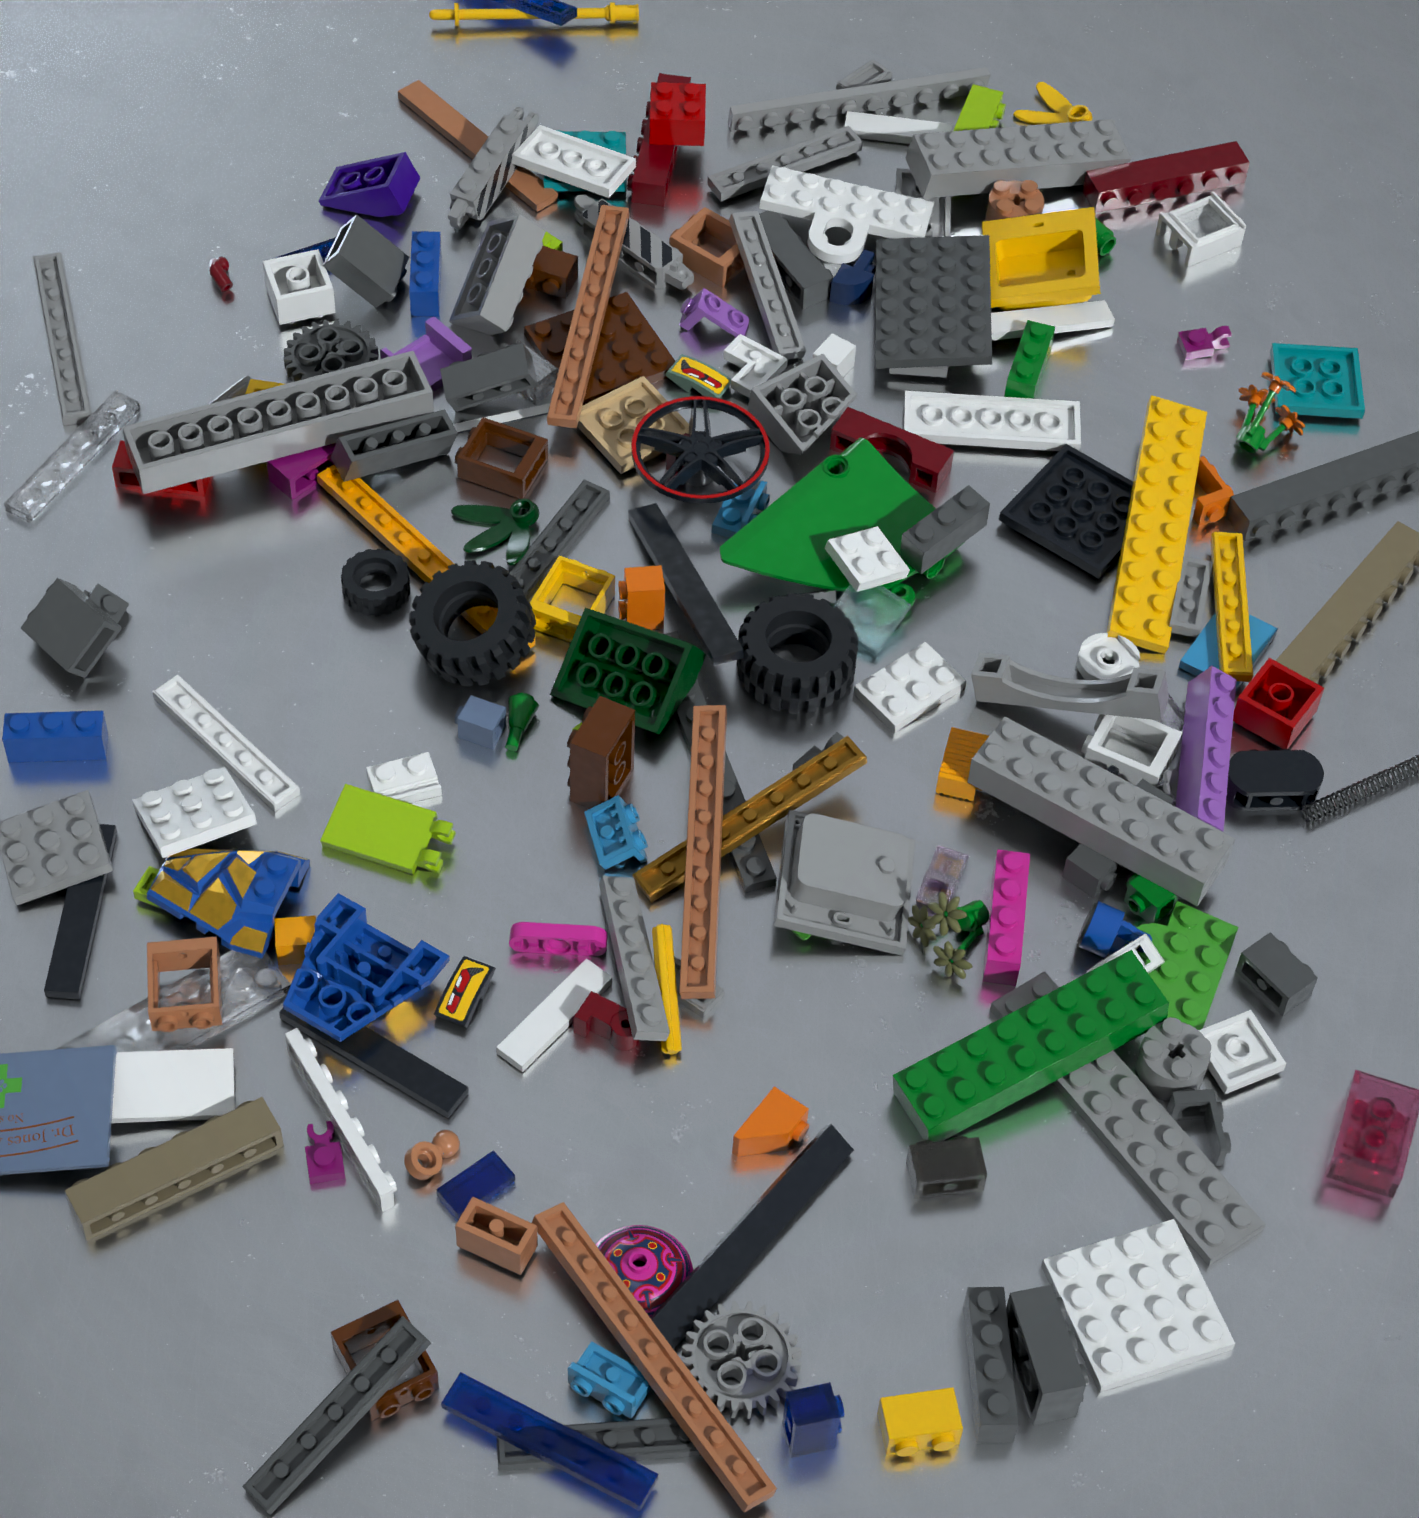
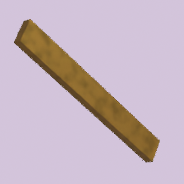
M847 735L723 815L721 858L785 817L789 810L794 811L867 763L865 754ZM687 839L632 874L635 883L651 903L685 882Z

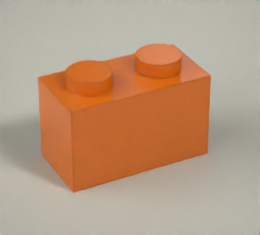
M662 565L624 568V581L618 582L619 598L624 600L618 601L619 619H625L629 623L650 630L664 629L665 585Z

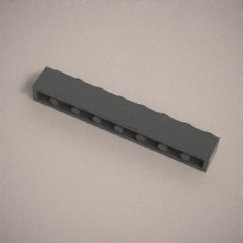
M1419 431L1231 496L1226 517L1236 531L1242 533L1243 540L1246 541L1255 537H1262L1280 528H1288L1294 523L1306 519H1313L1328 511L1339 510L1345 505L1364 501L1376 494L1387 493L1396 487L1415 483L1419 480Z

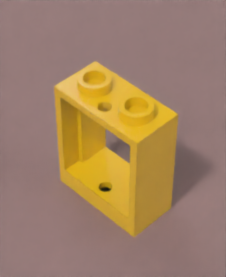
M559 555L530 601L536 620V625L533 628L571 643L581 616L550 605L558 590L564 583L597 595L590 609L604 614L615 596V575Z

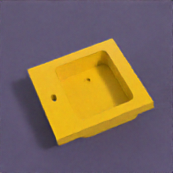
M1094 207L982 222L983 235H989L991 308L998 307L1001 311H1012L1081 303L1088 301L1092 295L1101 294Z

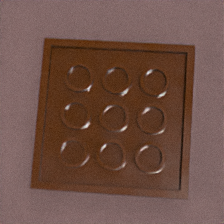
M628 292L610 297L608 300L583 405L642 376L651 384L666 379L668 377L665 374L675 363L674 358ZM574 310L524 326L525 337L555 382Z

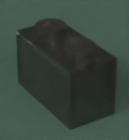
M957 1136L947 1141L933 1142L931 1140H923L909 1145L906 1164L914 1199L984 1191L987 1170L979 1137L967 1138L965 1136Z

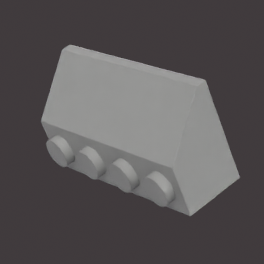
M521 214L488 222L449 322L489 335L507 332L513 323V314L516 306L523 298L525 283L533 272L532 265L536 255L542 249V240L546 231Z

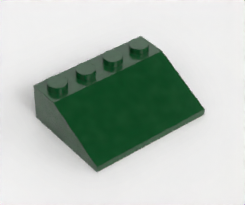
M585 607L550 695L586 709L589 706L593 707L599 696L634 709L636 727L660 734L694 686L707 654L691 643Z

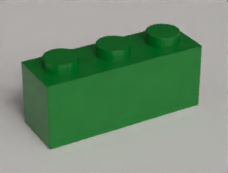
M1027 320L1007 378L1004 397L1035 399L1051 353L1055 326Z

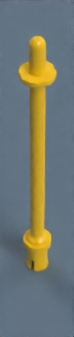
M609 2V5H606L604 8L459 9V4L454 3V9H433L429 12V17L432 20H455V26H459V20L605 18L610 24H615V21H639V5H615V2Z

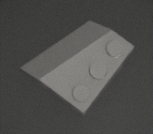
M821 354L752 388L748 411L761 423L766 434L780 451L802 455L853 402L857 393L826 356Z

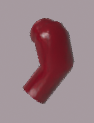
M223 256L209 261L210 275L221 292L228 291L233 286L232 281L225 272L229 269V263Z

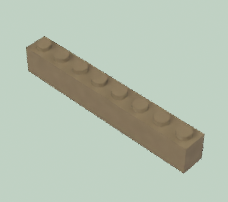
M1397 521L1275 661L1317 684L1321 676L1326 677L1335 664L1334 660L1337 657L1342 659L1345 656L1352 639L1358 640L1362 636L1367 626L1366 623L1369 620L1375 621L1382 610V604L1384 602L1389 604L1397 593V587L1400 584L1404 586L1409 581L1415 566L1419 568V532Z

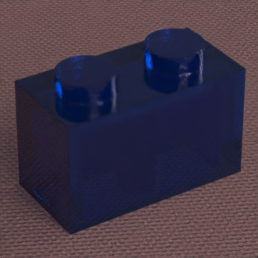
M830 1382L786 1392L782 1425L791 1458L835 1448L837 1434L842 1433L840 1418H844V1407L840 1395L834 1396Z

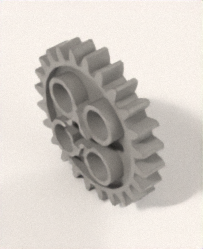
M734 1300L729 1311H726L720 1303L718 1304L716 1316L706 1310L704 1312L705 1323L695 1319L693 1324L695 1332L687 1331L685 1342L688 1344L682 1345V1356L685 1357L682 1359L683 1363L712 1402L717 1403V1408L720 1412L725 1407L730 1408L731 1418L736 1417L739 1409L744 1410L747 1419L751 1418L752 1408H757L762 1415H765L767 1403L776 1409L779 1408V1396L786 1399L790 1397L791 1389L789 1386H797L798 1376L796 1374L801 1371L802 1362L798 1361V1359L801 1358L802 1350L799 1347H794L797 1344V1334L787 1335L790 1323L785 1322L778 1325L779 1313L775 1312L770 1317L766 1316V1305L764 1304L757 1312L753 1311L751 1301L747 1302L745 1309H739L738 1303ZM753 1333L760 1338L751 1341L744 1338V1335ZM718 1345L725 1348V1351L715 1353L709 1348ZM761 1365H768L772 1367L774 1371L764 1373L758 1370L757 1367ZM733 1377L739 1380L740 1383L728 1385L723 1380Z

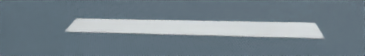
M550 403L484 418L503 423L548 413ZM482 418L453 425L457 432L471 430L472 427H477Z

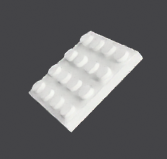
M1174 1219L1048 1257L1042 1261L1041 1266L1049 1284H1053L1056 1296L1062 1297L1064 1301L1066 1321L1070 1330H1073L1079 1350L1099 1393L1231 1351L1235 1346L1228 1327Z

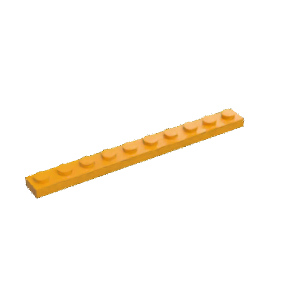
M335 465L317 474L318 484L394 552L395 555L401 556L408 567L425 582L430 583L435 573L438 571L443 573L449 570L448 566L454 564L361 478L343 482ZM477 606L464 611L461 615L483 634L494 623L498 609L490 606ZM535 637L532 643H528L530 649L535 646Z

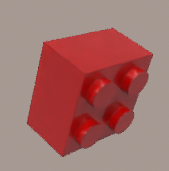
M651 82L649 144L704 146L706 84Z
M1268 658L1238 696L1233 722L1282 749H1288L1317 712L1324 687Z

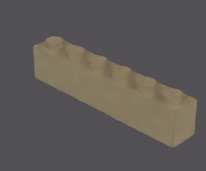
M263 1097L254 1101L243 1102L235 1110L222 1116H214L193 1130L180 1132L173 1136L171 1140L157 1147L146 1148L136 1157L123 1163L112 1164L104 1172L89 1179L78 1180L70 1188L64 1190L69 1208L85 1239L88 1241L284 1147L281 1128Z

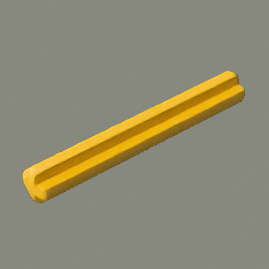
M658 924L652 929L654 962L670 1030L667 1040L661 1041V1049L664 1054L674 1055L682 1050L673 936L670 925Z

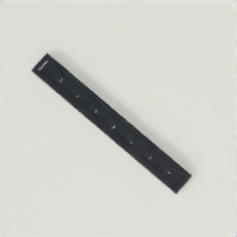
M657 503L628 510L631 524L655 565H662L664 581L712 664L716 666L744 658L742 646Z
M832 1124L826 1125L650 1317L673 1349L686 1337L687 1331L690 1332L693 1329L694 1320L700 1321L704 1317V1312L706 1310L709 1311L854 1151Z

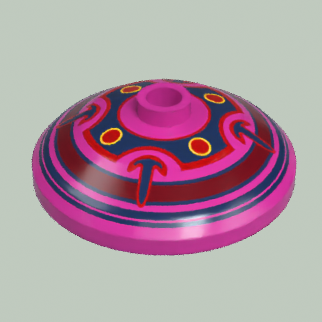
M647 1225L625 1226L608 1233L595 1244L649 1317L654 1314L693 1271L690 1256L684 1246L674 1236L656 1227ZM635 1261H643L645 1265L637 1267L633 1263Z

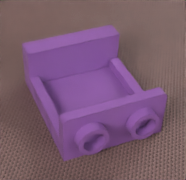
M433 316L425 321V335L394 354L385 347L380 350V357L383 359L414 351L432 391L435 392L443 387L440 369L448 367L453 362L472 359V348Z

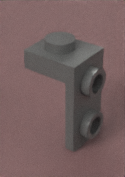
M1184 1088L1172 1092L1167 1112L1175 1121L1204 1119L1214 1166H1222L1226 1154L1231 1151V1140L1229 1133L1223 1131V1106L1221 1102H1216L1214 1089L1194 1090L1192 1088Z

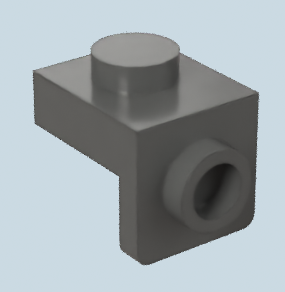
M98 583L90 592L83 591L117 624L129 606L128 602Z

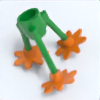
M1263 372L1261 375L1264 379L1271 381L1268 390L1261 389L1258 391L1253 384L1249 385L1248 389L1243 387L1238 389L1243 394L1239 400L1248 401L1249 408L1242 427L1236 436V443L1241 449L1255 454L1258 449L1265 451L1269 443L1282 431L1289 430L1290 433H1293L1295 430L1302 436V429L1305 427V424L1297 419V412H1290L1289 408L1283 404L1281 408H1275L1276 412L1281 416L1278 419L1279 426L1265 438L1264 434L1266 431L1259 424L1265 412L1269 409L1270 403L1275 402V394H1279L1281 388L1286 391L1296 392L1295 387L1288 381L1281 380L1278 376H1274L1269 372ZM1261 405L1254 421L1250 423L1255 409Z

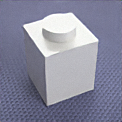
M831 334L813 353V358L824 354L841 376L844 377L854 367L856 345Z

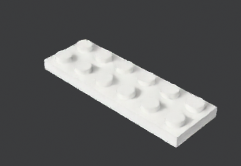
M905 391L903 429L938 444L1060 451L1065 444H1068L1080 451V401Z

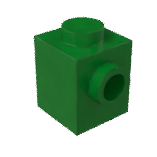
M1135 873L1126 883L1127 891L1124 902L1134 914L1141 916L1147 923H1158L1171 913L1179 896Z

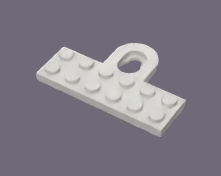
M772 165L760 200L759 209L812 220L807 241L809 250L814 256L825 262L845 264L860 257L868 234L890 239L925 238L934 202ZM831 227H842L848 230L852 236L844 245L836 246L828 243L825 231Z

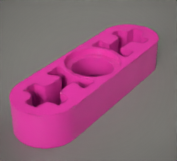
M518 922L510 928L509 946L513 950L523 953L594 957L603 955L606 952L608 933L598 926Z

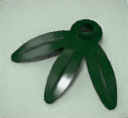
M526 498L516 500L510 509L487 505H457L451 510L454 516L471 523L497 524L468 541L463 547L465 552H478L500 544L511 535L506 550L508 565L518 563L526 554L530 544L529 526L537 521L540 514L538 506Z

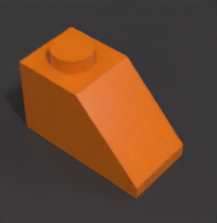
M774 1086L734 1134L732 1153L739 1157L787 1151L794 1141L800 1142L806 1135L810 1126L807 1123L809 1108Z

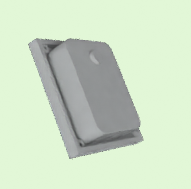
M789 810L785 821L773 926L902 956L906 950L915 840L906 838L899 833L815 813L805 814Z

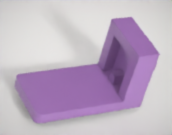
M703 288L694 298L691 299L689 297L683 303L680 312L683 314L679 325L689 331L697 322L705 317L734 337H737L739 334L745 336L750 319L718 296Z

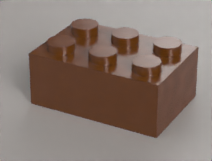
M599 696L593 707L589 706L586 709L580 728L578 730L574 729L571 732L567 742V747L570 748V756L567 762V767L570 768V776L567 786L570 787L571 802L591 809L618 795L634 769V709Z

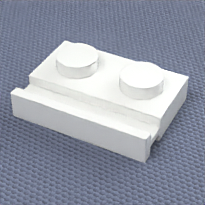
M429 752L366 767L367 778L374 793L409 804L442 795L441 785L438 782Z

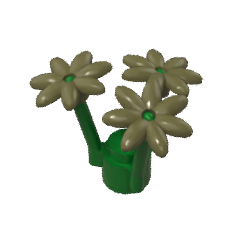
M940 892L938 895L939 904L935 902L927 904L928 908L936 913L933 916H928L926 906L919 910L917 905H912L913 916L908 918V922L916 927L913 930V938L917 939L920 937L924 947H928L929 940L936 941V936L931 929H934L937 924H940L939 931L941 936L947 934L949 927L956 933H960L961 930L970 932L957 949H953L949 941L944 944V949L938 946L933 947V951L938 956L933 963L939 967L946 966V977H951L955 973L959 978L965 979L966 974L964 970H969L973 967L971 963L963 960L966 949L977 937L984 934L982 926L989 920V911L981 900H975L958 907L960 902L959 896H955L948 902L945 893Z

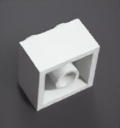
M319 249L262 261L265 286L279 325L336 313L333 286L326 268L322 266L324 262Z

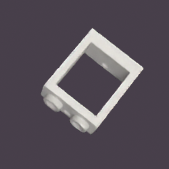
M1100 714L1094 726L1096 732L1094 736H1087L1081 752L1085 753L1086 760L1105 770L1111 765L1119 768L1118 777L1135 786L1144 779L1157 788L1163 780V772L1169 769L1178 752L1183 732L1151 719ZM1113 728L1160 748L1150 767L1102 747L1101 745L1110 729Z

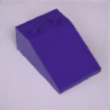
M406 152L338 166L335 168L318 202L321 206L376 217L398 216L406 210L420 180V176Z

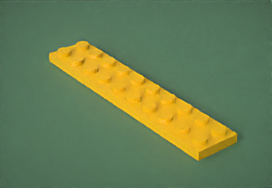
M1151 395L1146 408L1107 633L1108 637L1118 639V635L1129 639L1135 646L1165 654L1170 643L1172 627H1169L1177 583L1181 576L1207 412Z

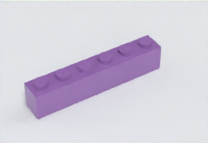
M1210 666L1189 681L1187 685L1175 807L1223 832L1237 679L1214 666Z

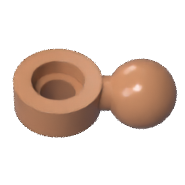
M441 1130L434 1135L432 1143L422 1141L408 1149L404 1157V1163L409 1174L416 1179L426 1180L438 1173L442 1167V1158H450L458 1152L460 1147L458 1136L453 1131Z

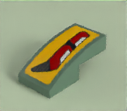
M683 354L679 356L665 374L686 392H689L693 387L706 397L720 399L731 385V378L716 368Z

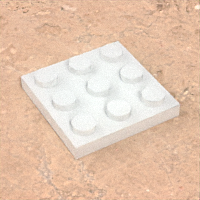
M225 767L208 770L203 775L177 781L172 786L157 791H149L141 797L132 799L137 815L162 858L257 824L255 813Z

